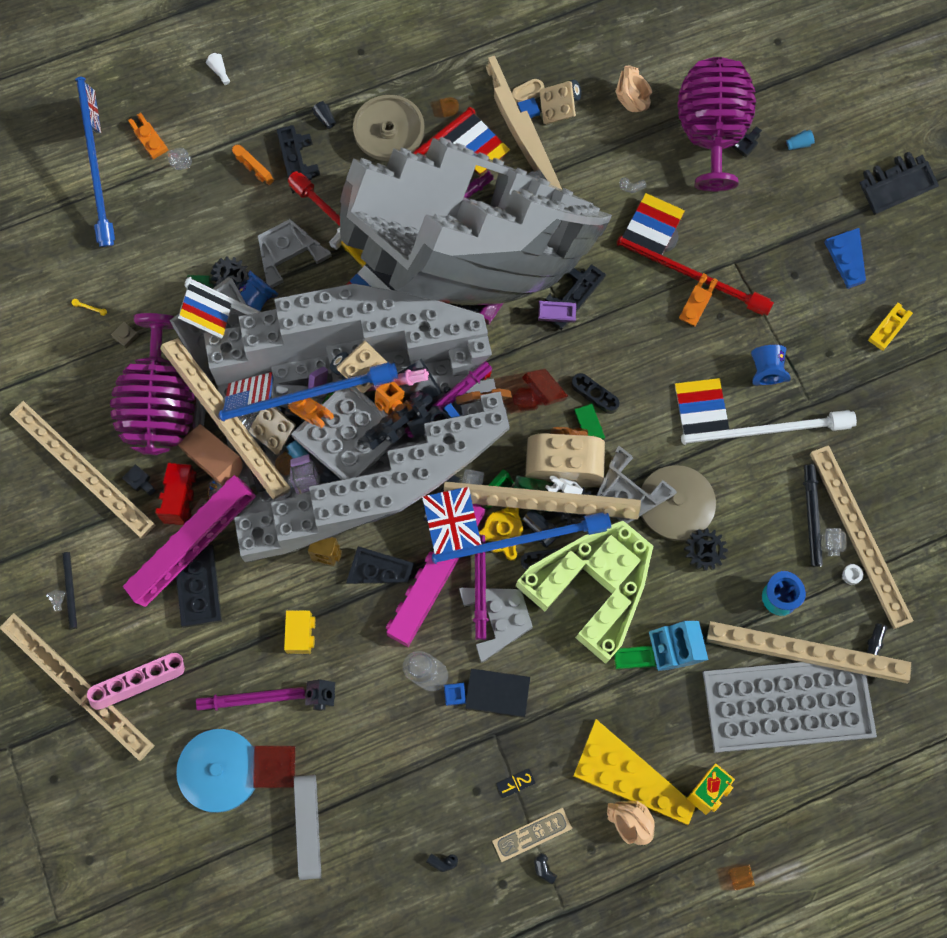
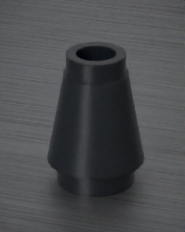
M324 101L314 105L312 108L313 114L327 129L335 126L336 122L329 105L325 104Z

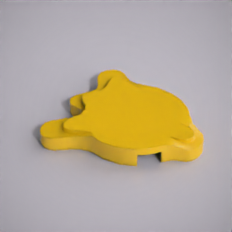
M506 507L501 511L490 514L484 528L479 531V535H485V542L490 543L522 536L523 526L519 516V508ZM516 545L491 550L492 553L503 552L510 561L517 558Z

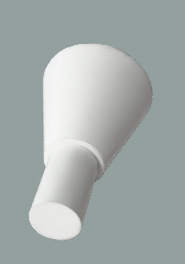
M217 53L209 55L206 64L220 76L224 85L229 84L230 80L225 73L222 55Z

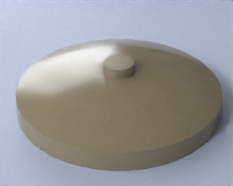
M397 95L378 96L367 101L357 111L353 122L354 137L357 145L365 154L377 160L389 161L393 148L400 150L402 147L413 153L419 147L424 137V119L419 108L410 100Z
M679 465L666 466L653 472L642 485L641 489L650 495L663 480L674 488L677 493L641 515L648 529L657 536L670 541H686L691 539L690 535L692 533L696 534L698 529L703 533L704 529L710 525L716 510L715 493L708 480L696 470Z

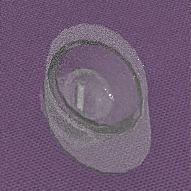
M415 651L410 653L404 660L403 671L405 676L427 691H437L446 685L448 680L446 667L428 653Z

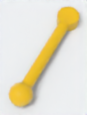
M73 299L71 302L74 307L81 306L99 312L102 316L107 314L106 309H98L80 303L78 299Z

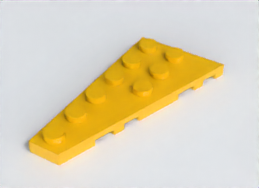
M597 719L595 720L573 777L629 801H639L648 809L688 826L696 806Z

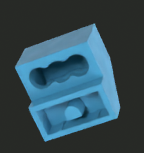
M683 621L649 632L658 671L690 666L708 660L699 621Z

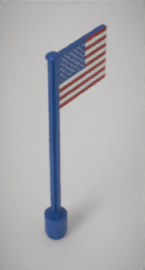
M387 362L370 367V371L367 374L271 398L272 372L228 383L224 408L219 412V418L225 422V420L368 382L370 384L373 383L374 386L394 382V379H398L397 369L394 363L390 364Z

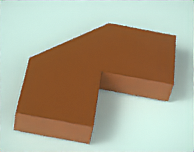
M491 389L489 392L482 393L475 391L457 396L456 403L457 405L479 402L481 401V395L501 392L502 400L512 398L511 391L506 389Z

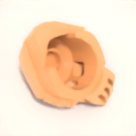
M628 65L621 72L616 94L618 100L628 111L644 112L650 106L652 89L649 83L639 75L638 68Z
M639 801L608 803V820L615 823L617 831L627 844L647 845L653 840L655 822L646 806Z

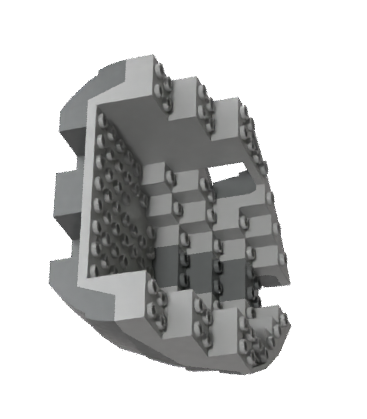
M440 137V140L432 139L426 156L420 153L415 155L410 150L402 147L400 150L393 148L387 166L379 163L373 165L371 161L364 158L360 160L353 159L340 200V236L347 246L363 250L361 259L374 271L392 275L389 284L396 291L459 305L500 304L525 298L534 292L546 290L556 284L564 274L569 273L577 265L583 255L589 252L598 237L602 236L612 215L599 211V207L573 195V192L568 189H559L550 185L548 180L543 178L537 179L527 175V171L517 168L515 170L504 165V161L494 158L491 160L489 156L483 153H474L473 150L466 148L465 145L457 142L453 144L450 140ZM476 165L499 172L490 205L464 197Z

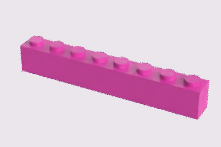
M235 475L228 479L225 485L218 492L214 493L211 499L204 506L200 507L197 513L190 520L186 521L183 527L176 534L172 535L169 541L162 548L158 549L156 554L149 561L145 562L135 575L128 579L123 587L135 603L146 607L256 497L243 480Z
M473 504L478 527L485 514V509L477 504ZM434 551L428 553L425 562H427L423 569L420 568L415 578L417 581L414 586H409L405 594L407 596L404 603H399L395 619H390L386 626L388 637L409 647L459 558L434 564L432 561Z

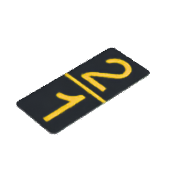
M526 769L498 782L496 785L502 798H505L534 785L536 782L530 769Z

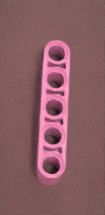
M171 653L90 687L87 692L88 701L92 708L97 710L103 709L177 678L183 674L185 669L183 658L178 653ZM172 663H179V666L175 668L170 667ZM153 671H160V674L156 676L151 675ZM134 679H141L137 684L132 683ZM115 687H122L118 692L112 691ZM102 695L101 699L93 700L94 696Z

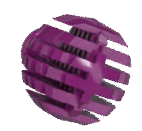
M712 57L695 63L684 78L678 95V114L682 122L681 126L693 145L711 149V173L698 176L694 182L695 188L702 191L719 192L734 189L739 185L737 176L722 172V149L737 144L750 128L755 115L756 97L753 81L741 61L724 57Z
M141 313L134 315L135 324L151 328L150 356L135 360L137 364H129L122 371L125 375L117 378L115 383L118 386L113 388L111 394L117 398L110 400V406L118 409L110 411L111 418L117 420V422L113 423L115 430L122 432L118 436L124 443L130 445H146V447H130L144 455H158L170 451V449L154 448V446H178L183 438L178 436L188 433L190 427L185 425L192 423L193 416L189 415V413L195 410L194 404L189 403L194 401V394L188 391L190 390L189 386L171 362L161 357L162 350L160 348L162 346L163 329H174L170 320L175 316L167 314Z

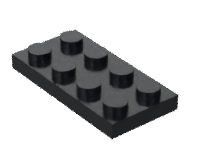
M207 545L176 576L182 628L222 622L214 546Z

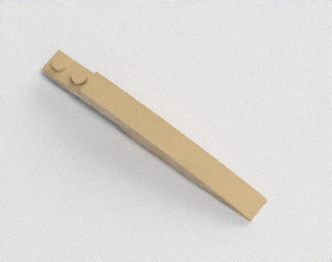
M495 55L488 57L486 69L488 75L493 77L494 99L514 139L539 179L548 180L550 185L562 189L528 112L520 113Z
M13 613L0 626V629L139 761L155 746L113 705L99 710L92 708L87 698V692L92 685L16 614ZM102 695L94 696L93 700L101 699Z

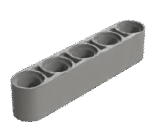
M316 775L295 776L294 794L299 880L321 878Z

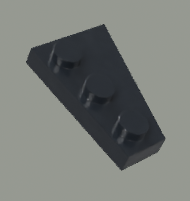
M358 546L346 584L409 582L414 563Z

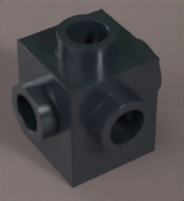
M321 679L307 681L305 705L312 706L313 710L325 711L326 707L334 706L335 682Z

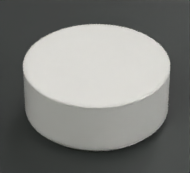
M850 564L844 568L842 578L847 584L855 585L862 580L863 571L858 565Z

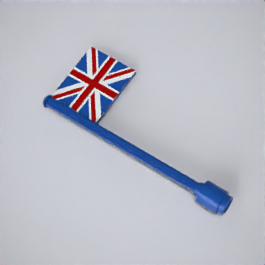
M77 77L75 81L78 87L99 219L97 221L98 224L94 225L96 240L99 243V247L113 246L115 241L113 223H109L106 218L93 131L97 134L101 133L95 90L85 83L86 79L84 77Z
M469 487L423 497L434 553L432 554L434 564L578 531L587 532L588 535L606 532L607 529L611 528L609 514L600 512L584 516V520L578 524L481 544Z

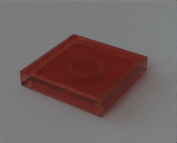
M546 369L527 372L522 377L545 406L565 401L568 397Z
M254 746L253 788H294L295 746Z

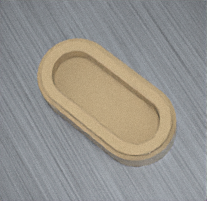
M532 79L514 88L512 95L516 104L530 98L536 99L540 97V89L544 88V84L539 79Z

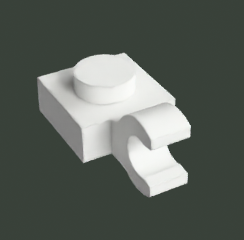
M555 476L549 477L555 483L553 486L546 485L548 491L557 492L562 490V493L582 494L583 489L576 482L560 477L558 479Z

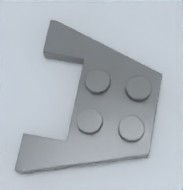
M290 219L258 235L266 283L271 288L283 283V279L276 266L300 253L309 250L317 264L332 257L329 250L324 249L319 242L313 240Z
M618 446L597 496L641 500L639 516L674 496L677 491L662 480L654 491L648 495L621 473L633 457ZM616 517L619 521H624L627 524L634 520Z
M459 588L464 607L475 604V588ZM486 588V609L495 639L476 644L481 663L533 628L522 591L519 589Z

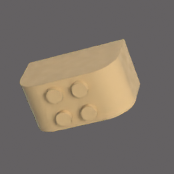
M532 435L528 437L525 477L553 482L549 477L555 476L558 479L560 477L574 481L580 487L600 488L604 481L605 441L598 437L582 435Z

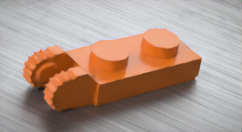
M139 113L137 116L143 126L138 128L132 119H129L128 122L139 141L154 160L167 152L168 148L151 124Z
M238 144L232 147V152L236 159L243 163L249 171L253 170L256 173L255 176L261 182L265 181L268 185L274 182L270 172L247 150Z
M703 273L698 285L695 286L679 316L680 320L696 327L718 281L714 278L710 283L708 291L701 288L707 279V274Z
M311 398L292 402L288 405L293 413L319 428L325 426L321 419L323 416L329 420L334 418L330 410Z

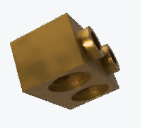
M331 537L310 544L308 553L312 561L335 566L336 561L339 562L342 550H340L337 539Z

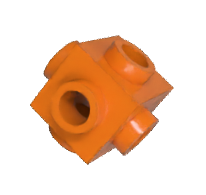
M395 382L381 385L375 392L376 407L388 415L391 414L398 405L403 404L404 391Z

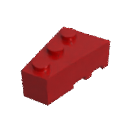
M168 463L163 481L165 485L164 493H160L159 499L162 500L161 508H156L155 512L163 524L184 525L187 520H190L191 508H189L190 501H193L194 497L192 484L196 482L197 476L196 471H194L191 465Z

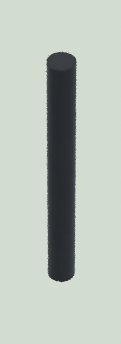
M64 552L62 556L69 629L73 630L77 629L71 555L70 552Z

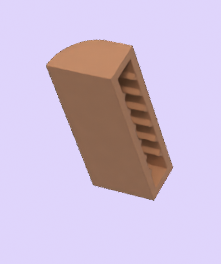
M201 424L178 444L192 461L222 487L234 475L239 477L242 470L240 456Z

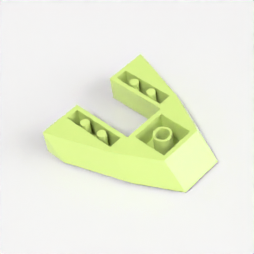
M620 521L611 525V528L607 529L606 532L592 535L587 534L530 566L515 586L541 609L546 611L582 569L590 574L612 595L575 638L606 664L622 646L645 586L653 545L626 522Z

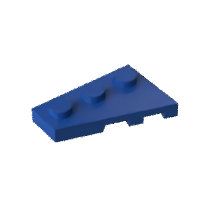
M859 228L826 239L825 245L847 289L865 283L866 276Z

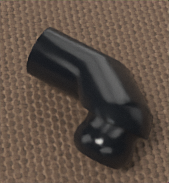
M431 853L426 863L440 872H446L457 866L458 858L456 855L450 854L448 857L439 859Z
M540 853L534 860L536 874L550 884H553L557 875L548 870L547 855Z

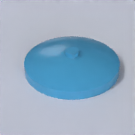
M213 729L194 737L183 749L177 764V781L184 797L195 807L216 813L230 811L243 804L255 790L260 773L258 756L250 742L240 734L226 729Z

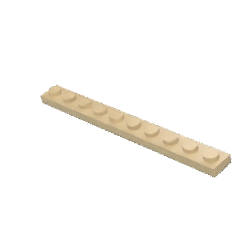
M176 338L162 344L160 348L272 499L274 500L288 493L291 487L239 418H230L225 420V422L220 420L219 412L223 410L225 400L181 341Z
M24 401L10 413L27 432L141 539L156 526Z
M829 445L812 451L810 456L893 630L912 623L913 619Z
M445 482L444 492L469 487L472 504L586 515L603 512V514L608 513L609 517L638 519L641 500L455 482Z
M712 621L709 624L708 643L907 684L910 681L911 662Z

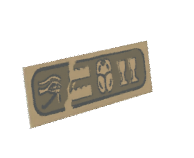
M561 808L492 842L501 862L571 830L572 826L564 809Z

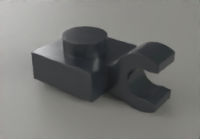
M756 126L749 135L746 133L732 148L746 158L757 147L758 142L756 140L760 137L762 130Z
M136 464L122 477L137 492L142 488L152 496L156 491L148 483L151 479L150 476Z

